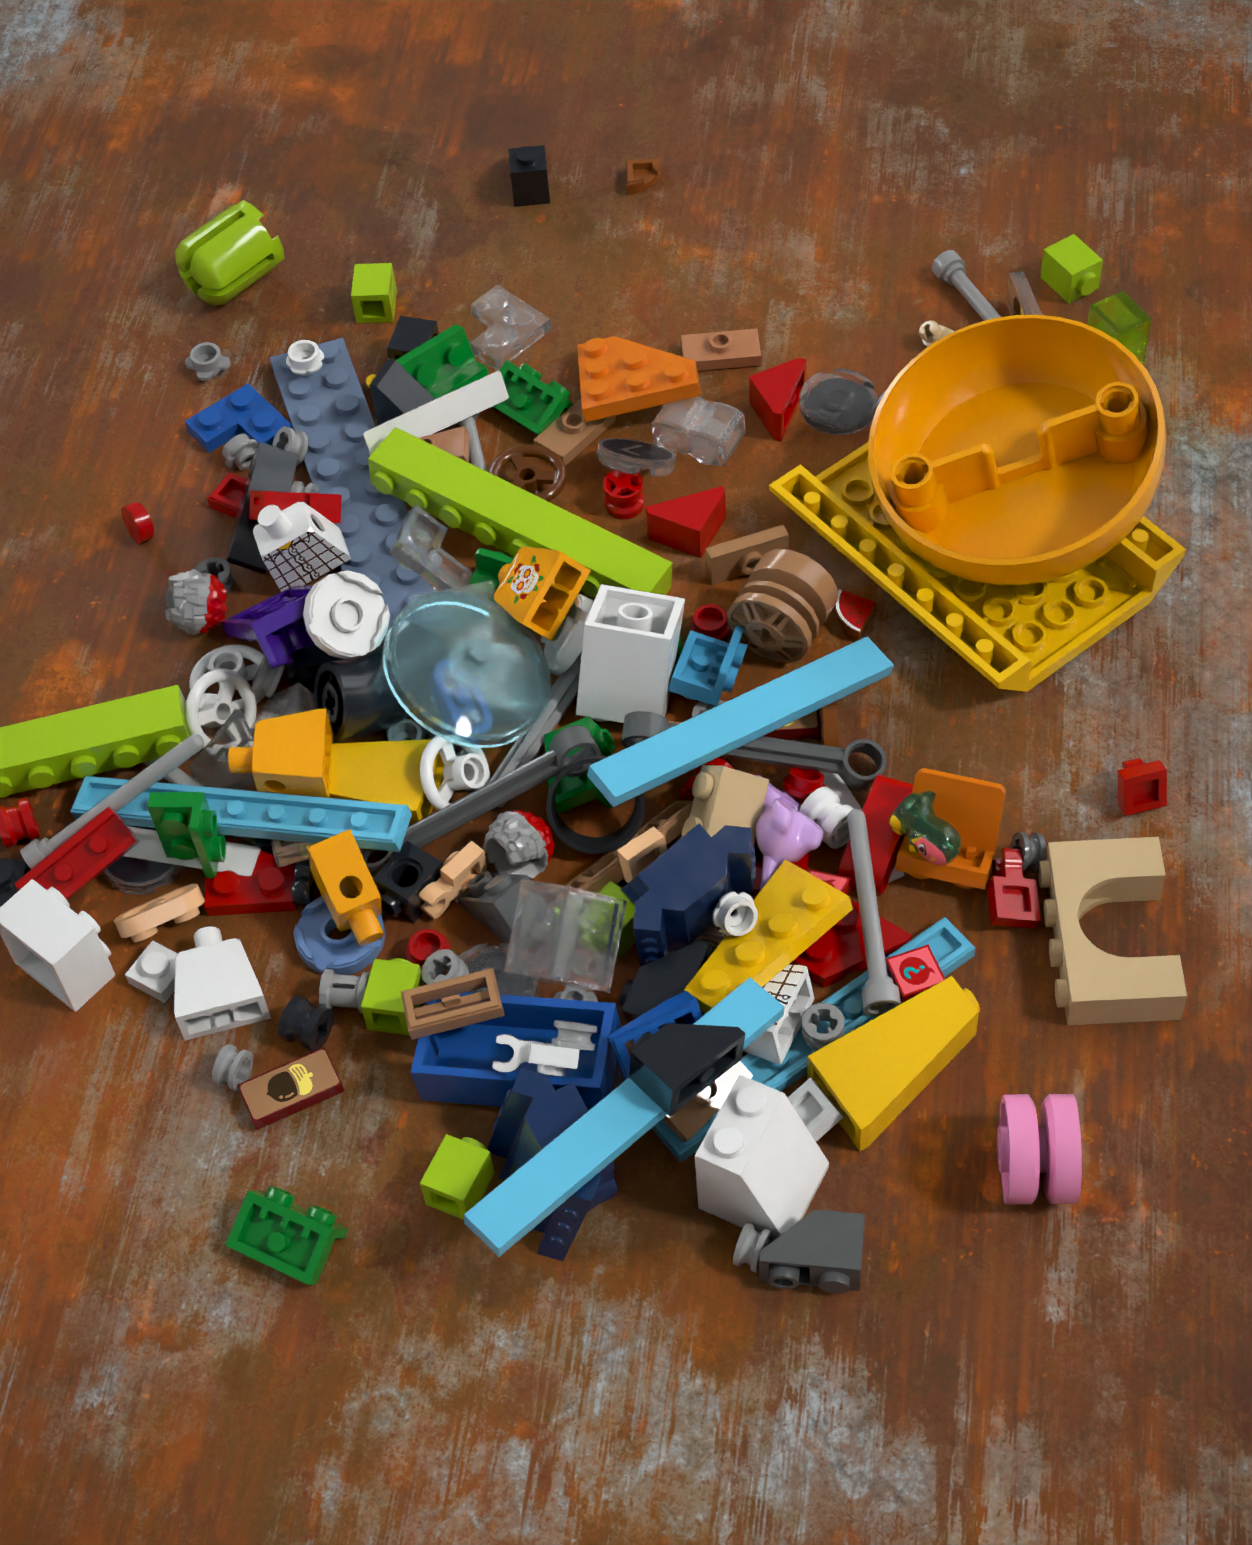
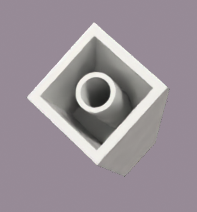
M600 585L584 624L576 715L589 716L592 720L599 722L614 721L624 723L626 714L636 711L653 712L665 717L670 697L668 688L674 672L685 605L684 598Z
M741 1074L738 1075L695 1154L698 1207L741 1228L748 1222L754 1224V1229L757 1232L763 1231L764 1228L771 1230V1241H774L803 1219L829 1168V1162L785 1093Z

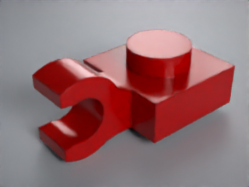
M1003 848L1001 850L1002 859L995 858L993 860L994 876L987 883L991 925L1035 929L1041 922L1036 879L1023 878V859L1020 849Z

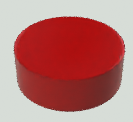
M137 501L121 508L122 518L134 541L140 544L152 539L154 527L144 506Z

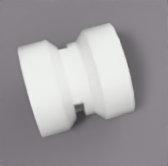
M818 788L805 799L799 812L813 820L823 829L822 841L830 848L837 849L849 842L850 835L847 816L854 808L850 805L840 804V798L830 788Z

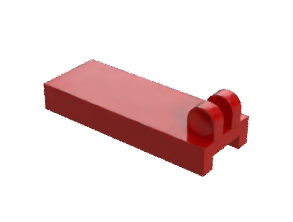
M107 807L14 883V885L20 890L33 879L46 890L50 887L55 888L68 901L140 841L136 838L133 831L126 826L120 815H117L111 807Z

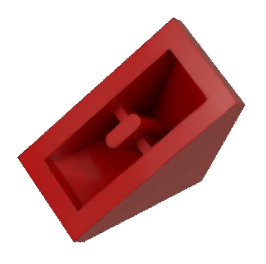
M796 358L749 376L750 405L776 441L782 442L806 389V359Z
M719 486L645 507L649 540L701 558L726 520L724 487Z

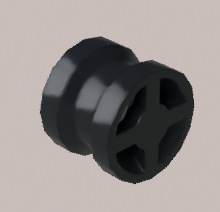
M295 996L288 1002L282 1012L278 1025V1036L287 1042L297 1040L302 1043L304 1049L311 1052L322 1048L330 1035L334 1022V1012L325 1006L315 1008L310 1005L308 999Z

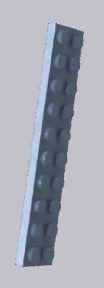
M339 338L317 344L324 354L323 365L317 372L309 376L297 375L291 371L290 367L286 364L288 352L269 357L293 430L305 432L308 437V449L303 461L311 483L317 484L319 488L318 493L342 495L341 523L334 524L341 529L351 559L339 565L341 571L349 570L364 574L378 585L383 593L381 597L384 600V604H388L390 613L388 628L392 623L398 622L414 625L426 632L447 626L445 612L403 500L391 494H383L371 485L368 465L370 452L363 434L376 426L344 339Z

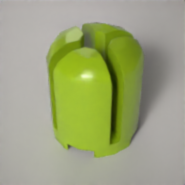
M244 200L229 206L181 240L175 250L176 265L185 285L202 301L212 306L227 304L275 269L285 259L284 249L278 235L271 239L267 230L259 221L264 215L256 207Z

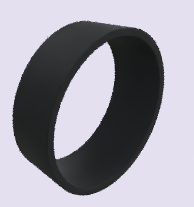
M585 756L569 763L558 774L547 796V817L552 830L567 846L583 853L603 854L619 849L636 835L644 819V793L635 797L634 810L627 823L616 832L607 836L589 837L571 830L561 819L555 801L556 789L560 779L570 770L583 764L596 763L607 758L606 756Z

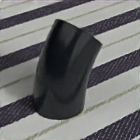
M398 622L391 624L381 644L361 657L324 662L318 668L315 677L314 706L315 709L326 708L333 732V743L360 740L384 732L421 710L431 699L427 687L428 676L441 661H456L451 652L428 632L414 625Z

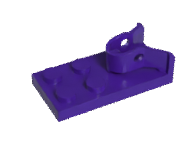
M313 585L292 586L221 621L220 623L226 636L241 638L242 641L248 639L249 642L257 640L271 669L278 666L291 665L294 662L291 656L293 652L303 647L316 646L306 630L303 617L305 598Z

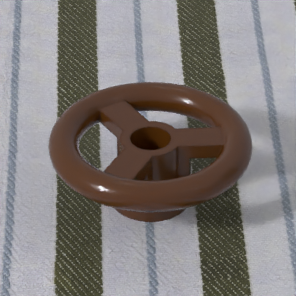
M522 445L508 449L492 462L488 470L489 473L499 477L501 470L508 463L512 462L516 472L515 479L511 484L548 502L560 494L567 480V469L560 456L548 448L537 445ZM524 457L543 459L552 465L554 471L537 470L534 466L528 465ZM544 484H551V486L545 490Z

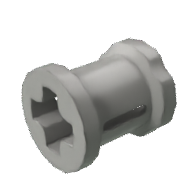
M325 969L319 986V1006H325L330 1009L332 1006L358 1008L359 1012L362 1013L361 1004L370 972H363L361 976L335 974L333 969Z

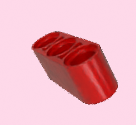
M878 774L862 811L866 817L876 894L882 896L896 865L897 854L906 834L913 784ZM892 815L898 818L901 823V829L905 834L899 835L893 831V827L890 825ZM849 840L839 866L838 875L851 878L853 887L857 888Z

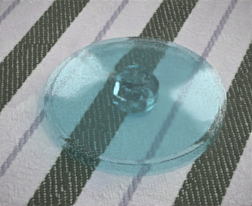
M440 591L421 596L409 603L399 613L388 630L384 641L383 666L388 684L394 696L417 723L447 741L475 748H492L509 744L524 736L536 723L547 706L551 690L550 671L538 641L526 626L519 623L502 606L481 596L459 591Z

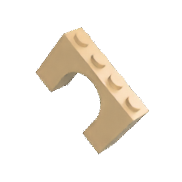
M1159 837L1048 842L1046 860L1039 861L1038 880L1040 888L1048 889L1049 899H1044L1043 904L1044 922L1046 927H1053L1055 939L1049 940V957L1051 967H1059L1060 979L1055 980V999L1057 1008L1065 1007L1067 1025L1181 1020L1187 992L1180 955L1150 957L1115 956L1093 945L1084 935L1079 924V920L1086 912L1105 903L1160 900L1166 874Z

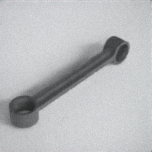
M646 711L631 712L624 717L621 743L625 748H628L678 724L668 723L664 716ZM761 736L719 756L836 773L840 775L841 779L848 786L855 789L872 787L878 774L882 775L887 763L886 754L882 747L869 739H858L851 742L846 748ZM852 753H864L870 756L876 764L877 771L870 776H862L855 773L848 764L849 755Z
M583 726L567 727L554 736L550 743L549 752L409 826L402 846L406 841H409L421 848L556 776L572 761L585 756H601L600 749L587 728ZM584 746L576 754L567 756L575 748ZM594 763L580 765L565 775L570 777L584 775L588 773L589 766ZM359 848L372 878L396 853V851H389L380 861L368 863L374 854L382 850Z

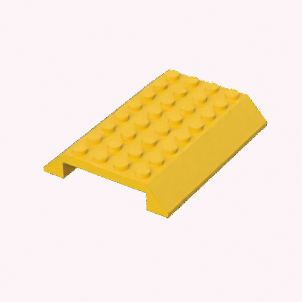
M868 442L817 476L812 475L800 464L769 485V490L998 689L1028 692L1151 603L1186 553V549L1143 516L1140 522L1118 545L1103 557L1080 570L1041 583L1025 585L987 584L950 574L931 565L915 554L899 538L886 519L875 495L869 471Z

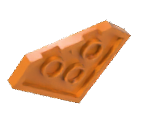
M616 336L604 339L593 338L586 343L577 345L581 404L585 422L701 396L699 374L695 360Z

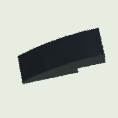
M260 442L251 461L245 491L239 502L226 558L227 562L265 575L267 567L262 560L253 534V529L259 522L255 519H249L250 490L290 492L299 455Z

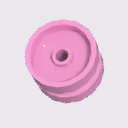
M1029 1094L1003 1095L1001 1097L997 1153L1005 1205L1032 1204L1038 1195L1040 1173L1043 1191L1050 1204L1079 1203L1082 1179V1151L1079 1112L1074 1094H1048L1041 1105L1039 1126L1036 1107Z

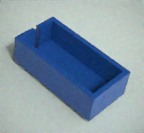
M465 992V993H461V994H459V995H460V997H461V996L473 994V993H475V992ZM500 994L505 1016L418 1038L410 1072L421 1100L501 1107L505 1103L504 1099L508 1089L513 1088L521 1067L536 1071L537 1064L523 1062L511 1072H499L493 1069V1061L508 1062L514 1054L513 1048L510 1045L496 1043V1036L508 1034L519 1040L551 1043L552 1038H556L558 1035V1030L554 1027V1020L597 1026V1032L593 1033L590 1037L591 1042L595 1044L594 1051L580 1050L577 1069L566 1068L565 1076L547 1075L555 1091L574 1083L589 1111L612 1092L617 1061L607 1036L621 1028L616 1003ZM438 999V1000H434V1001L427 1002L426 1005H430V1004H434V1003H438V1002H442V1001H441V999Z

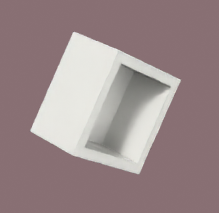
M32 879L0 907V935L14 963L76 1012L115 976V972L108 959L111 956V951L99 939L98 933L101 929L89 914L81 911L79 914L75 913L69 908L68 901L58 890L53 887L46 890Z

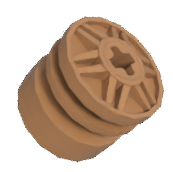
M774 549L764 553L747 579V584L741 589L727 611L728 624L732 632H734L736 625L744 628L740 642L746 644L747 648L757 655L775 662L792 663L801 660L809 650L812 641L819 633V628L826 621L838 601V588L832 576L822 565L807 555L793 550Z

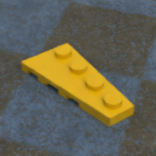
M785 859L753 900L758 911V919L754 928L742 936L726 935L684 991L689 992L697 999L700 1010L706 1014L749 977L763 987L853 910L850 896Z

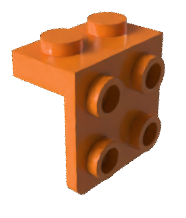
M927 768L919 769L914 778L906 834L897 854L895 870L908 873L910 876L918 879L932 878L951 882L955 886L964 889L978 888L985 890L995 857L1006 795L1004 786L994 782ZM925 838L944 854L948 864L944 866L934 865L927 861L917 850L916 852L909 851V845H913L917 849L910 839Z

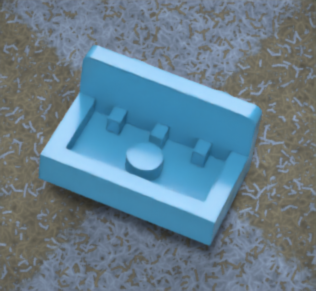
M736 625L730 643L690 630L672 675L668 691L680 694L690 700H698L718 706L722 692H732L747 648L746 644L740 643L744 628Z

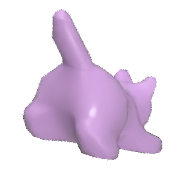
M770 783L768 784L762 814L755 828L756 841L763 854L760 891L785 859L789 862H798L806 853L817 849L823 838V829L813 820L799 812V802L790 794L781 792Z

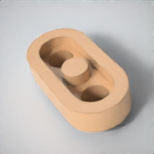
M190 884L124 912L114 919V923L121 938L131 937L133 942L142 941L158 932L156 926L173 919L177 924L194 918L200 913L198 907L205 900L198 884Z

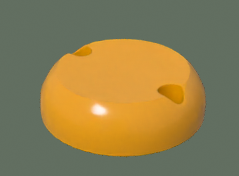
M1013 315L975 323L946 335L924 349L897 374L885 391L872 421L868 442V462L875 495L886 519L899 538L915 554L939 569L975 582L994 585H1025L1060 578L1088 566L1103 557L1133 530L1150 507L1159 488L1165 463L1167 434L1163 406L1152 378L1137 357L1119 341L1094 327L1062 317Z

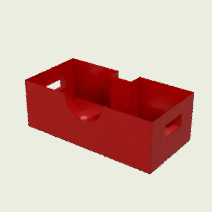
M250 490L249 519L258 520L260 511L268 505H276L282 511L297 502H304L332 523H341L342 495Z

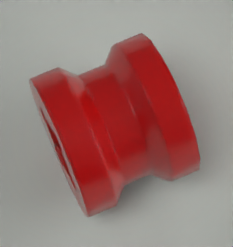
M618 468L605 476L603 492L605 494V509L607 513L621 520L631 519L639 515L644 508L643 479L641 475L633 469Z
M28 797L18 799L16 805L10 807L0 805V836L6 849L16 846L19 840L25 838L32 841L41 838L38 822Z

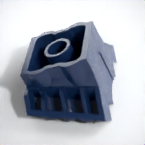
M698 823L620 889L635 907L633 930L640 967L668 955V950L677 951L690 945L714 923L712 918L713 910L716 908L719 899L726 893L732 891L737 894L745 892L753 897L756 867L755 847L752 845L751 828L725 825L711 837Z
M521 1067L513 1088L508 1089L504 1099L505 1103L502 1104L499 1110V1117L496 1118L492 1127L494 1133L487 1147L490 1154L506 1158L498 1179L505 1181L588 1112L574 1083L555 1091L546 1074ZM613 1161L532 1229L544 1233L537 1254L563 1261L586 1213L596 1205L617 1196L618 1189L614 1179L613 1171L615 1167Z

